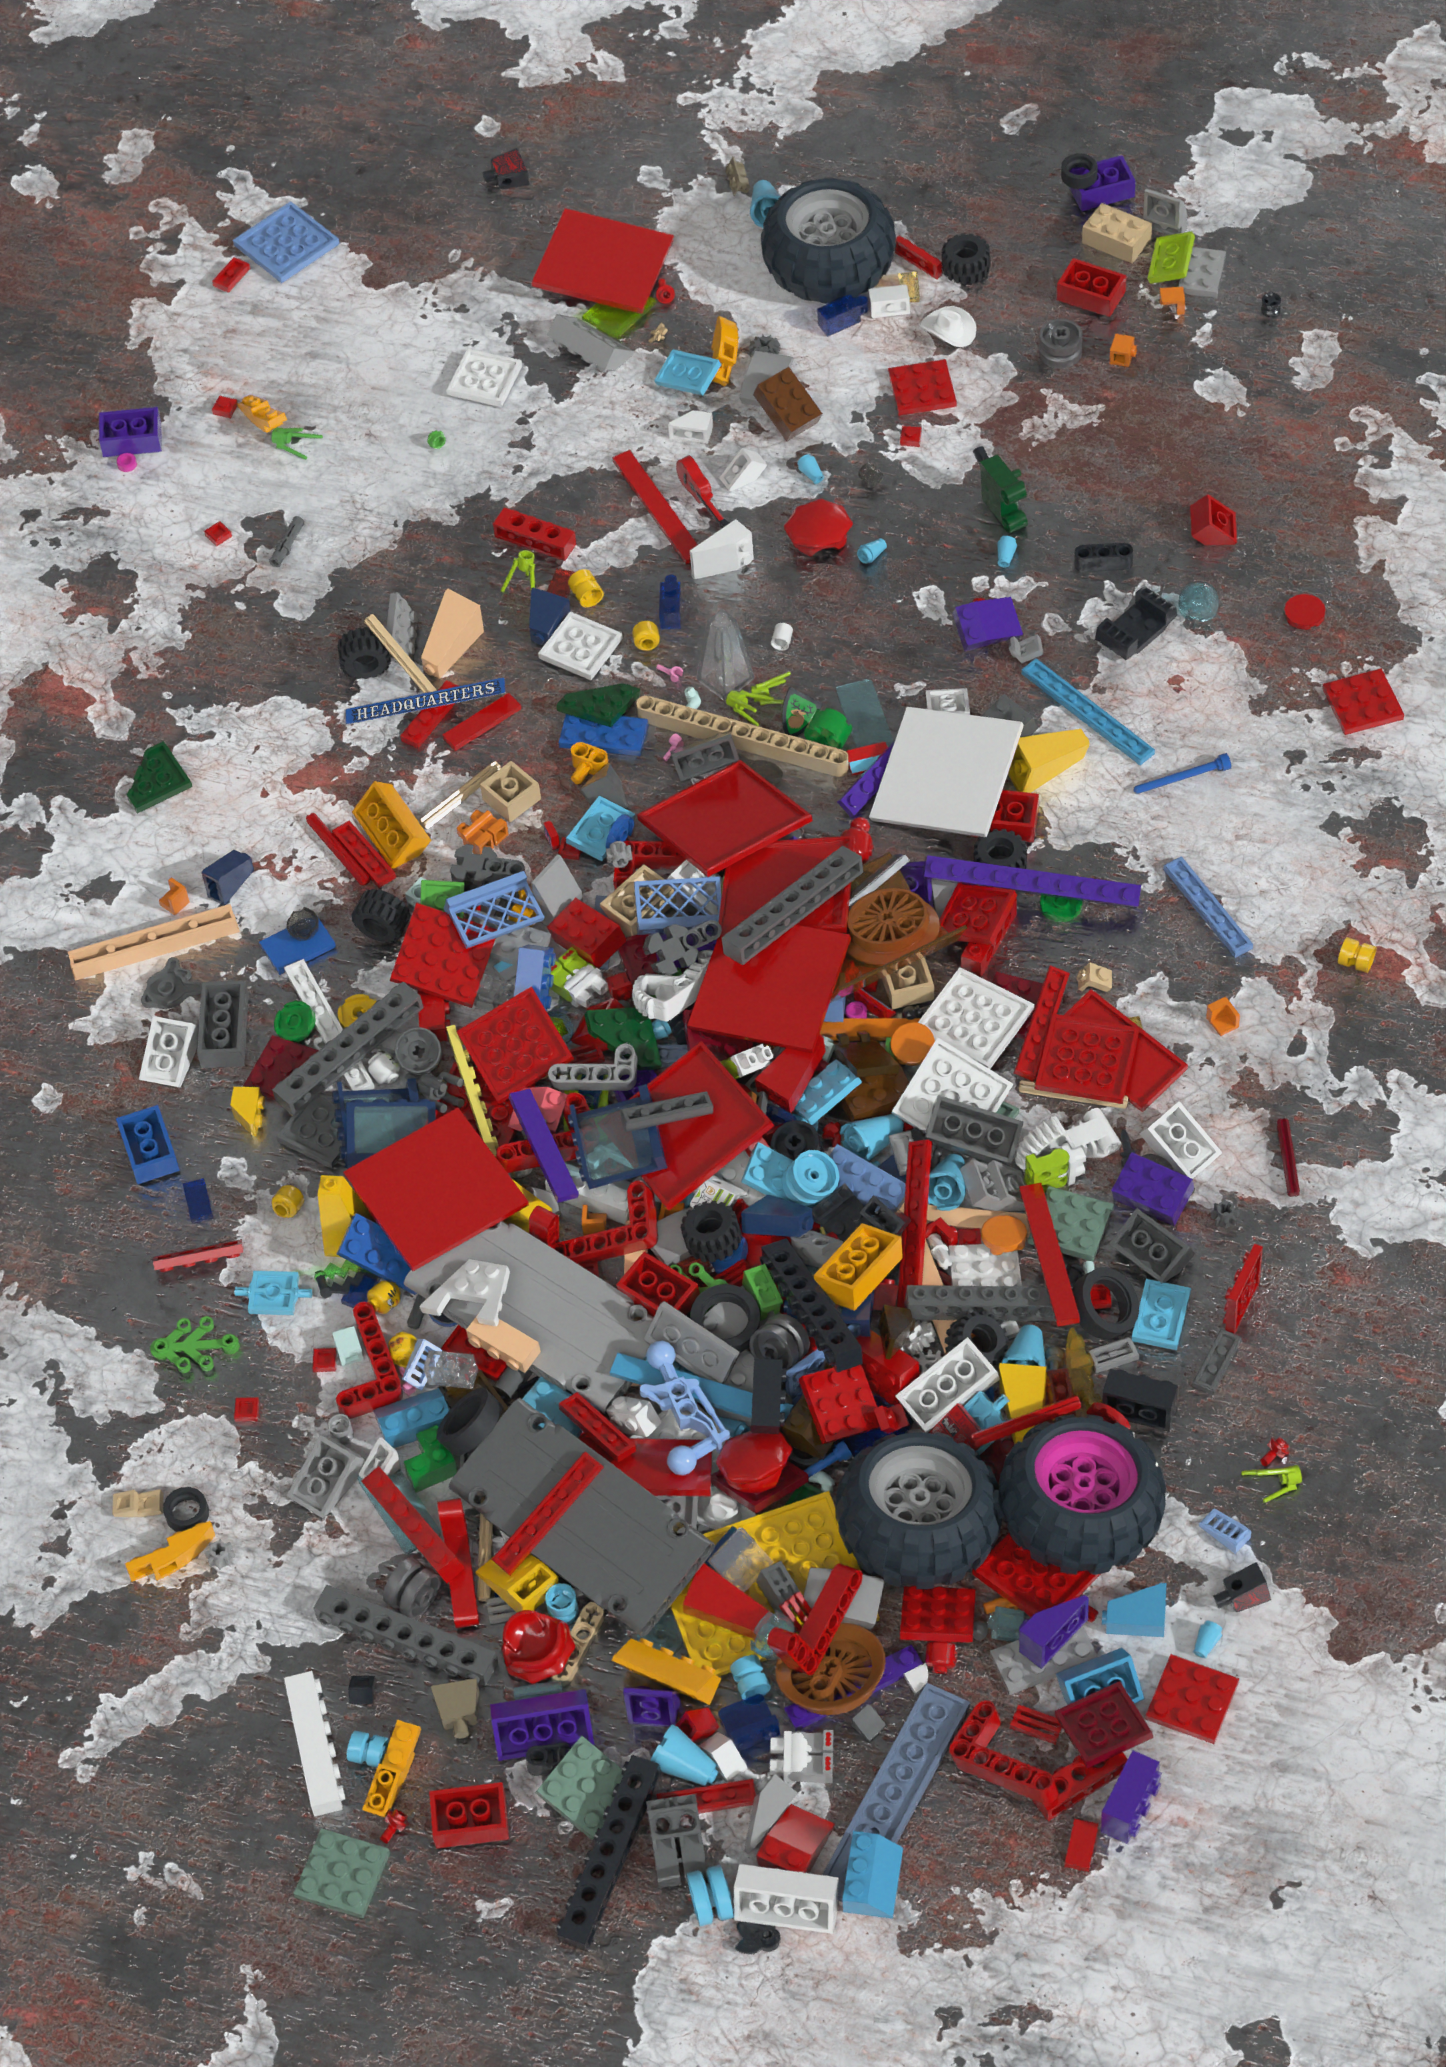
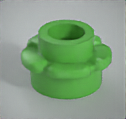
M438 430L431 432L427 439L429 446L435 449L443 447L446 442L444 433Z

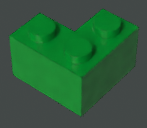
M437 1425L416 1434L418 1446L422 1454L403 1461L406 1475L415 1493L452 1478L457 1473L456 1463L451 1452L437 1440Z

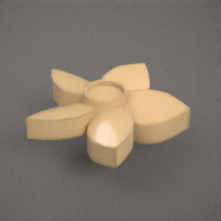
M663 323L659 324L656 330L651 331L653 336L648 342L651 343L655 339L659 342L660 339L663 340L665 338L664 335L668 330Z

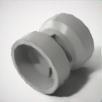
M337 1414L330 1418L328 1429L331 1438L342 1445L350 1443L354 1435L350 1419L343 1414Z

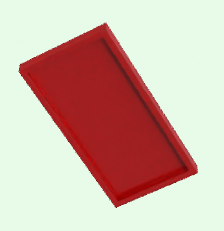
M1092 989L1064 1014L1065 1016L1140 1028ZM1140 1028L1125 1096H1128V1101L1141 1112H1144L1188 1069V1064Z
M578 1438L654 1496H711L712 1451L697 1459V1464L690 1474L677 1475L669 1469L667 1464L669 1452L674 1447L682 1445L690 1448L704 1439H630L636 1445V1451L617 1463L591 1438Z

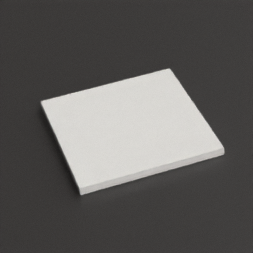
M907 707L869 818L871 821L987 837L1024 726L1023 723L1020 721Z

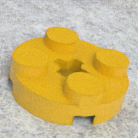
M356 994L345 999L342 1007L340 1005L338 1008V1019L341 1027L344 1029L358 1019L356 1017L357 1012L365 1013L377 1001L370 999L365 994Z

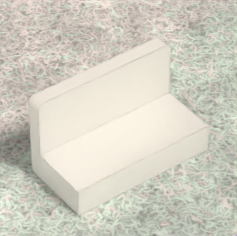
M907 285L869 289L872 318L910 314V299Z

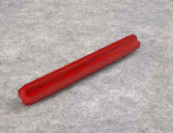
M316 813L307 815V823L362 886L369 883V875Z
M1074 1395L971 1434V1442L974 1447H979L1080 1409L1081 1402L1078 1396Z

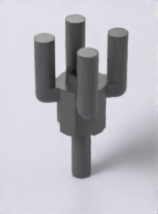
M441 1072L438 1078L430 1074H423L421 1077L410 1073L405 1075V1081L410 1078H416L417 1090L421 1095L425 1096L424 1099L435 1102V1110L442 1113L446 1112L447 1105L436 1101L441 1098L443 1101L451 1103L456 1107L461 1108L464 1106L463 1099L446 1092L447 1082L462 1087L464 1085L462 1078L447 1072Z

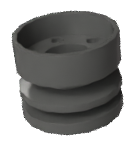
M421 1027L410 1028L403 1032L396 1042V1059L402 1069L416 1076L429 1074L436 1070L441 1062V1044L436 1035L428 1029ZM420 1047L421 1050H425V1052L422 1053V1058H419L417 1055H413L414 1053H416V1048Z

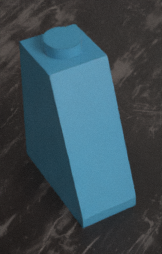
M1160 1583L1108 1601L1107 1610H1102V1625H1106V1634L1164 1637L1166 1583Z

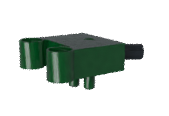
M983 446L975 448L973 454L980 466L982 500L1001 522L1008 534L1028 526L1025 513L1018 508V501L1027 497L1025 483L1017 479V477L1022 475L1021 470L1011 471L998 454L989 458Z

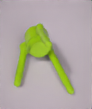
M524 550L519 553L518 558H514L513 565L503 583L501 592L505 591L517 566L519 570L525 572L526 576L529 575L530 571V590L533 587L535 588V555L532 552Z
M786 672L763 683L751 686V692L770 696L769 688L785 683L786 680L783 678L790 676L791 673ZM753 698L754 702L759 701L760 705L783 704L784 700L771 701Z
M732 690L726 698L727 705L753 725L759 726L752 717L743 711L745 708L752 712L757 711L756 708L748 705L747 697L771 701L774 700V697L749 693L741 690L740 693Z
M1298 1465L1241 1471L1242 1475L1279 1474L1281 1484L1287 1485L1264 1498V1503L1288 1491L1296 1490V1484L1302 1483V1475Z

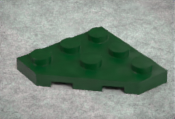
M621 683L567 693L556 704V711L612 727L638 699L640 688Z
M164 741L145 750L141 766H138L133 778L134 783L131 789L129 788L127 798L138 814L193 787L191 780Z
M635 1007L587 1010L584 1016L588 1033L595 1039L598 1037L614 1053L621 1044L631 1045L637 1055V1070L639 1071L660 1069L662 1066L651 1019L648 1016H643ZM625 1054L623 1056L626 1059H629L631 1057V1054Z

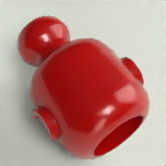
M856 817L851 821L850 828L844 830L840 836H855L854 852L862 856V865L865 866L869 856H872L874 845L871 835L868 833L870 829L869 821L862 817Z

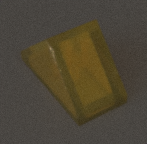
M918 271L897 273L898 285H907L910 303L920 302Z

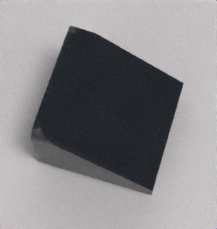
M351 1676L348 1688L350 1704H373L375 1676Z

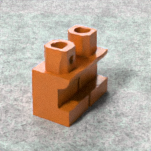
M475 810L470 816L472 822L470 826L466 823H461L456 828L457 834L463 839V844L473 845L472 853L479 855L482 854L484 846L493 849L494 846H497L509 835L507 822L501 818L497 820L489 810L485 813Z

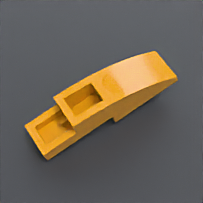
M718 316L711 350H713L712 358L718 359L721 366L712 381L726 386L729 383L732 366L736 364L738 329L735 322Z
M254 395L245 396L242 398V402L237 404L243 414L255 426L266 433L283 425V422L287 420L284 412L271 408L267 400Z
M211 1521L198 1523L193 1528L176 1532L166 1538L169 1546L157 1548L150 1554L135 1557L125 1563L131 1581L133 1582L153 1573L158 1581L187 1565L215 1537Z
M397 1720L382 1764H378L362 1808L363 1811L386 1818L415 1756L413 1751L419 1738L421 1727Z

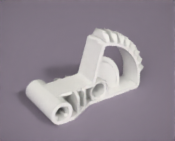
M713 950L699 952L697 954L698 963L695 962L690 965L689 969H686L681 976L657 974L639 976L635 980L632 989V998L638 1012L642 1013L643 1016H648L649 1019L655 1018L669 1021L693 1004L697 999Z
M1094 1108L1084 1115L1083 1119L1085 1122L1078 1120L1077 1126L1072 1125L1071 1129L1064 1130L1056 1116L1043 1121L1033 1131H1029L1028 1136H1024V1141L1020 1142L1019 1147L1015 1150L1014 1159L1017 1166L1025 1172L1026 1156L1031 1154L1039 1158L1051 1154L1053 1150L1061 1149V1146L1068 1144L1071 1150L1082 1147L1086 1158H1103L1116 1152L1122 1144L1101 1109Z

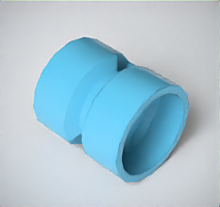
M559 1583L553 1585L548 1589L545 1597L548 1615L571 1625L576 1621L579 1614L575 1591L567 1584Z
M757 1655L744 1656L730 1666L732 1676L735 1682L738 1683L737 1688L741 1698L745 1701L761 1698L771 1689L766 1674L761 1672L763 1666Z
M355 1730L348 1744L347 1760L359 1764L366 1761L368 1766L377 1768L378 1764H382L389 1744V1738L378 1735L370 1738L369 1733Z

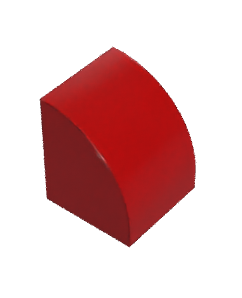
M703 1708L686 1711L676 1724V1727L694 1743H698L716 1732L719 1725L710 1709Z

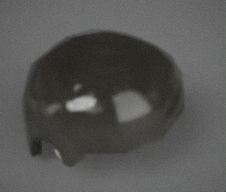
M303 907L300 911L292 912L287 920L286 929L291 938L298 941H307L312 939L318 932L319 920L313 910Z

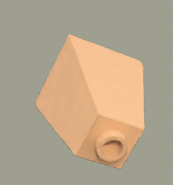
M448 588L442 598L421 657L425 673L430 676L433 675L438 679L451 668L484 632L480 605Z

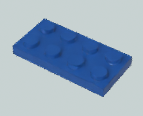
M566 714L559 739V748L571 749L575 743L583 742L606 751V753L641 756L648 719L621 716L612 727H608Z
M357 1213L354 1214L336 1254L416 1295V1292L404 1285V1280L411 1270L382 1228Z

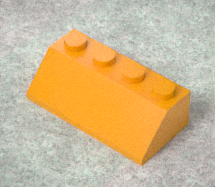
M374 781L352 811L388 865L393 869L420 856L431 841L392 784Z
M862 1223L814 1274V1280L835 1304L855 1311L902 1259L901 1237Z
M631 1638L612 1658L613 1662L627 1670L710 1705L721 1681V1678L715 1675V1669L706 1665H702L701 1668L694 1666L695 1661L685 1656H681V1659L673 1657V1651L664 1647L657 1650L652 1647L654 1643L640 1638L639 1641Z

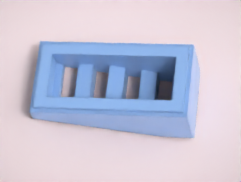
M418 1339L402 1380L419 1390H423L442 1350L425 1339ZM423 1351L429 1353L428 1357L422 1354ZM420 1358L426 1361L425 1365L419 1362ZM418 1366L423 1369L422 1373L417 1371L415 1367ZM412 1373L420 1377L419 1382L411 1377Z
M1215 1508L1199 1523V1527L1234 1554L1251 1538V1530ZM1214 1517L1218 1520L1212 1526L1208 1524ZM1221 1523L1224 1524L1220 1530L1216 1529ZM1230 1528L1231 1531L1226 1535L1224 1532ZM1235 1533L1238 1534L1235 1539L1231 1538Z

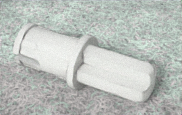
M939 1234L929 1235L927 1244L931 1248L932 1257L937 1260L940 1267L948 1269V1266L952 1265V1260L948 1254V1247L943 1244Z

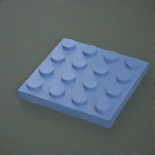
M291 201L233 240L236 248L280 283L285 282L340 244L339 238Z
M837 1144L829 1156L834 1160L839 1171L840 1178L835 1190L846 1183L863 1206L875 1195L890 1201L900 1210L905 1201L906 1184ZM880 1206L875 1209V1212L880 1209ZM812 1215L814 1222L818 1223V1221Z

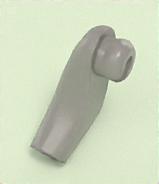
M534 1187L526 1188V1190L551 1207L553 1213L558 1216L561 1215L560 1207L551 1192Z

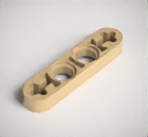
M592 1602L585 1605L570 1632L575 1643V1650L579 1652V1655L575 1659H568L565 1669L567 1676L562 1675L561 1678H558V1675L551 1676L552 1681L557 1686L563 1687L571 1683L604 1621V1611L596 1603ZM594 1611H597L598 1616L594 1615L591 1619V1625L588 1624L590 1621L589 1613L593 1614ZM580 1630L589 1631L590 1634L585 1639H579L576 1636Z

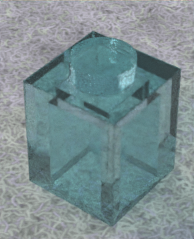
M996 1606L994 1615L990 1614L988 1629H991L992 1639L1009 1642L1019 1640V1627L1024 1621V1611Z

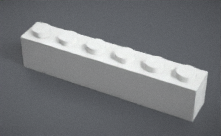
M312 1671L285 1677L284 1681L314 1817L343 1810L341 1801L346 1799L343 1786H338L337 1779L341 1778L338 1764H333L332 1757H335L336 1753L333 1742L329 1743L327 1736L332 1734L329 1721L324 1722L323 1714H327L324 1699L319 1700L318 1693H322L319 1678L314 1679Z

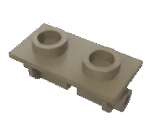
M732 156L730 162L726 165L725 172L728 175L729 186L732 189L733 195L736 196L737 191L747 193L750 189L748 178H746L744 164L739 161L736 162L734 156Z

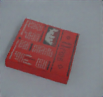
M957 1403L928 1432L930 1434L939 1432L949 1435L953 1438L954 1442H964L975 1451L981 1447H974L971 1442V1434L982 1429L961 1403Z

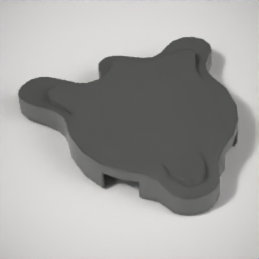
M171 957L167 960L166 966L161 971L155 973L147 980V987L144 995L141 997V1003L145 1008H174L189 996L200 995L202 983L188 981L192 977L191 971L180 968L178 958Z

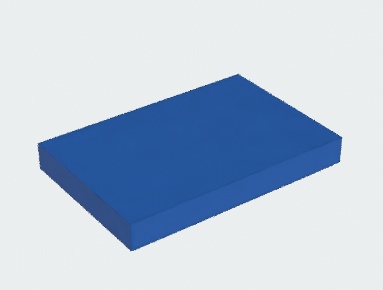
M316 914L259 941L260 947L279 975L285 973L284 967L302 959L307 962L336 947L334 940Z

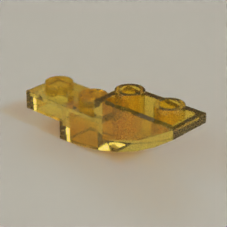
M1073 1327L1069 1329L1066 1342L1065 1365L1067 1384L1071 1397L1074 1395L1078 1396L1080 1402L1083 1401L1088 1410L1093 1403H1102V1399L1099 1393L1095 1394L1093 1390L1094 1383L1091 1377V1367L1094 1366L1092 1356L1090 1353L1086 1354L1083 1337L1081 1334L1077 1335Z

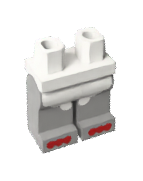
M823 1730V1733H792V1731H784V1737H771V1753L784 1754V1759H770V1775L784 1776V1782H791L792 1780L796 1782L833 1783V1730Z

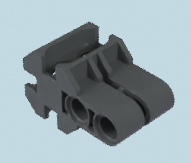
M469 844L456 849L454 857L457 860V865L452 864L450 868L452 882H464V892L522 871L526 874L525 866L521 861L497 858L498 856L491 847L485 846L481 855L472 854L474 846ZM518 891L514 894L515 898H519Z
M714 920L702 922L690 929L677 924L669 925L663 928L667 939L662 940L659 932L646 937L642 949L645 955L657 953L660 961L651 965L654 972L661 975H672L678 972L673 961L678 959L681 967H688L694 964L698 954L697 948L717 939L721 935L722 928ZM707 925L711 926L713 930L711 936L706 934L705 928ZM687 935L693 938L692 946L686 943Z
M696 1794L647 1801L659 1888L681 1885L678 1865L680 1863L684 1865L686 1884H688L686 1873L697 1870L702 1873L704 1881H708ZM690 1815L693 1817L694 1824L691 1828H683L680 1825V1819L683 1816ZM666 1819L670 1823V1827L666 1832H659L655 1826L658 1820ZM675 1840H680L682 1858L679 1859L677 1858Z

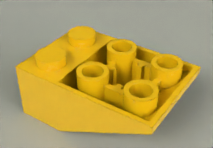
M531 1554L525 1558L511 1576L491 1559L475 1572L516 1613L523 1610L534 1611L545 1602L548 1589L558 1584V1576L541 1560Z

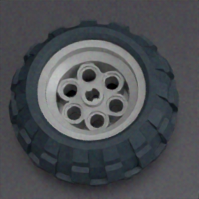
M836 178L809 180L787 190L775 202L774 206H771L761 233L762 256L769 273L773 274L776 283L784 290L794 293L798 298L820 303L845 302L856 298L861 293H867L869 289L874 288L879 283L883 275L887 274L896 247L895 224L881 199L870 189L862 188L859 183Z
M907 1430L902 1435L890 1434L876 1440L873 1446H868L865 1450L862 1449L854 1457L848 1466V1471H845L836 1492L835 1517L839 1525V1534L848 1553H853L858 1565L868 1574L883 1576L885 1583L902 1587L904 1584L916 1586V1589H933L935 1584L950 1585L962 1580L966 1572H971L973 1569L977 1570L986 1560L991 1548H993L999 1537L1002 1526V1497L999 1493V1484L990 1466H986L984 1461L981 1460L980 1455L964 1442L956 1443L951 1436L939 1432L930 1434L922 1433V1430Z

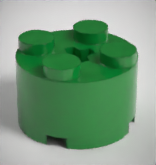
M826 708L825 711L817 709L804 730L805 740L842 750L852 732L851 723L848 725L846 723L847 718L834 709Z

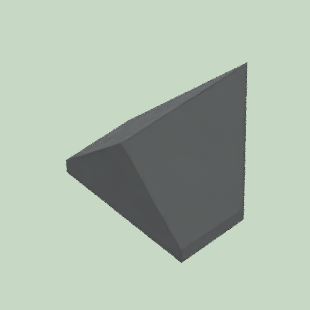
M607 763L579 788L590 806L601 796L628 809L621 780L610 763Z

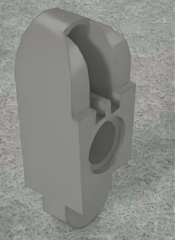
M808 1231L801 1237H791V1246L803 1263L821 1268L843 1244L841 1240L815 1231Z

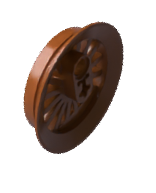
M899 888L877 890L860 898L849 911L847 931L843 933L851 936L847 953L856 960L871 965L887 966L904 963L920 956L933 945L939 934L940 922L932 906L914 892ZM885 902H890L888 909Z
M850 1623L840 1624L826 1651L830 1656L826 1657L824 1655L813 1675H807L789 1668L778 1657L775 1675L781 1692L796 1705L820 1715L842 1714L863 1704L872 1695L880 1682L886 1664L884 1649L877 1637L867 1629ZM844 1689L850 1692L852 1695L847 1697ZM839 1692L842 1699L835 1701V1696Z

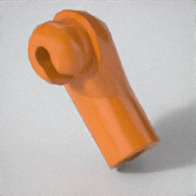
M1004 1597L983 1603L986 1615L999 1611L1007 1616H1014L1019 1608Z

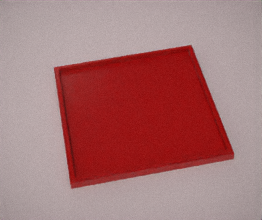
M565 208L532 280V287L643 314L673 243L674 235Z
M741 760L637 814L638 821L707 877L813 821L810 813Z
M855 836L774 841L726 867L718 923L722 927L726 912L751 916L840 847L844 846L854 852ZM851 882L796 925L846 933Z
M726 912L721 927L722 932L717 938L687 1025L688 1028L813 1053L851 936L849 934L794 925L744 965H741L724 954L722 937L750 916Z
M702 1041L648 1083L647 1086L653 1103L707 1091L713 1104V1114L658 1125L667 1168L640 1175V1177L669 1211L774 1127L772 1121ZM638 1091L630 1099L640 1097V1092ZM620 1112L610 1114L598 1126L630 1165L636 1169L639 1167L632 1131H624Z
M458 1107L343 1171L345 1179L412 1271L419 1269L529 1206L527 1198Z

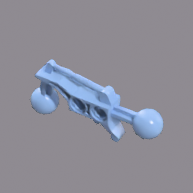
M663 1340L655 1341L647 1349L646 1358L653 1368L661 1371L665 1383L655 1386L649 1384L641 1385V1397H648L653 1402L655 1401L663 1411L671 1409L680 1430L691 1428L707 1437L690 1448L680 1445L674 1447L669 1452L667 1457L669 1469L673 1473L683 1476L690 1474L695 1468L697 1459L713 1450L720 1454L722 1442L729 1439L730 1432L724 1428L715 1414V1410L699 1387V1381L697 1379H685L684 1376L678 1378L673 1367L676 1354L672 1345ZM675 1392H681V1393H683V1394H682V1395H679V1396H676V1395H674L673 1393H675ZM692 1393L697 1395L708 1414L712 1416L720 1428L721 1433H717L713 1421L698 1409ZM685 1411L691 1412L690 1415H683L681 1413Z

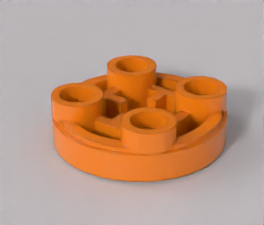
M909 1022L899 1026L891 1037V1050L899 1064L908 1066L921 1065L935 1043L933 1033L927 1026L917 1022Z
M999 1215L988 1219L983 1224L981 1238L983 1243L990 1248L992 1254L1001 1255L1003 1252L1022 1250L1027 1239V1229L1025 1224L1018 1218Z

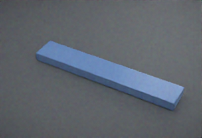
M1182 856L1164 865L1163 870L1234 958L1253 949V943Z

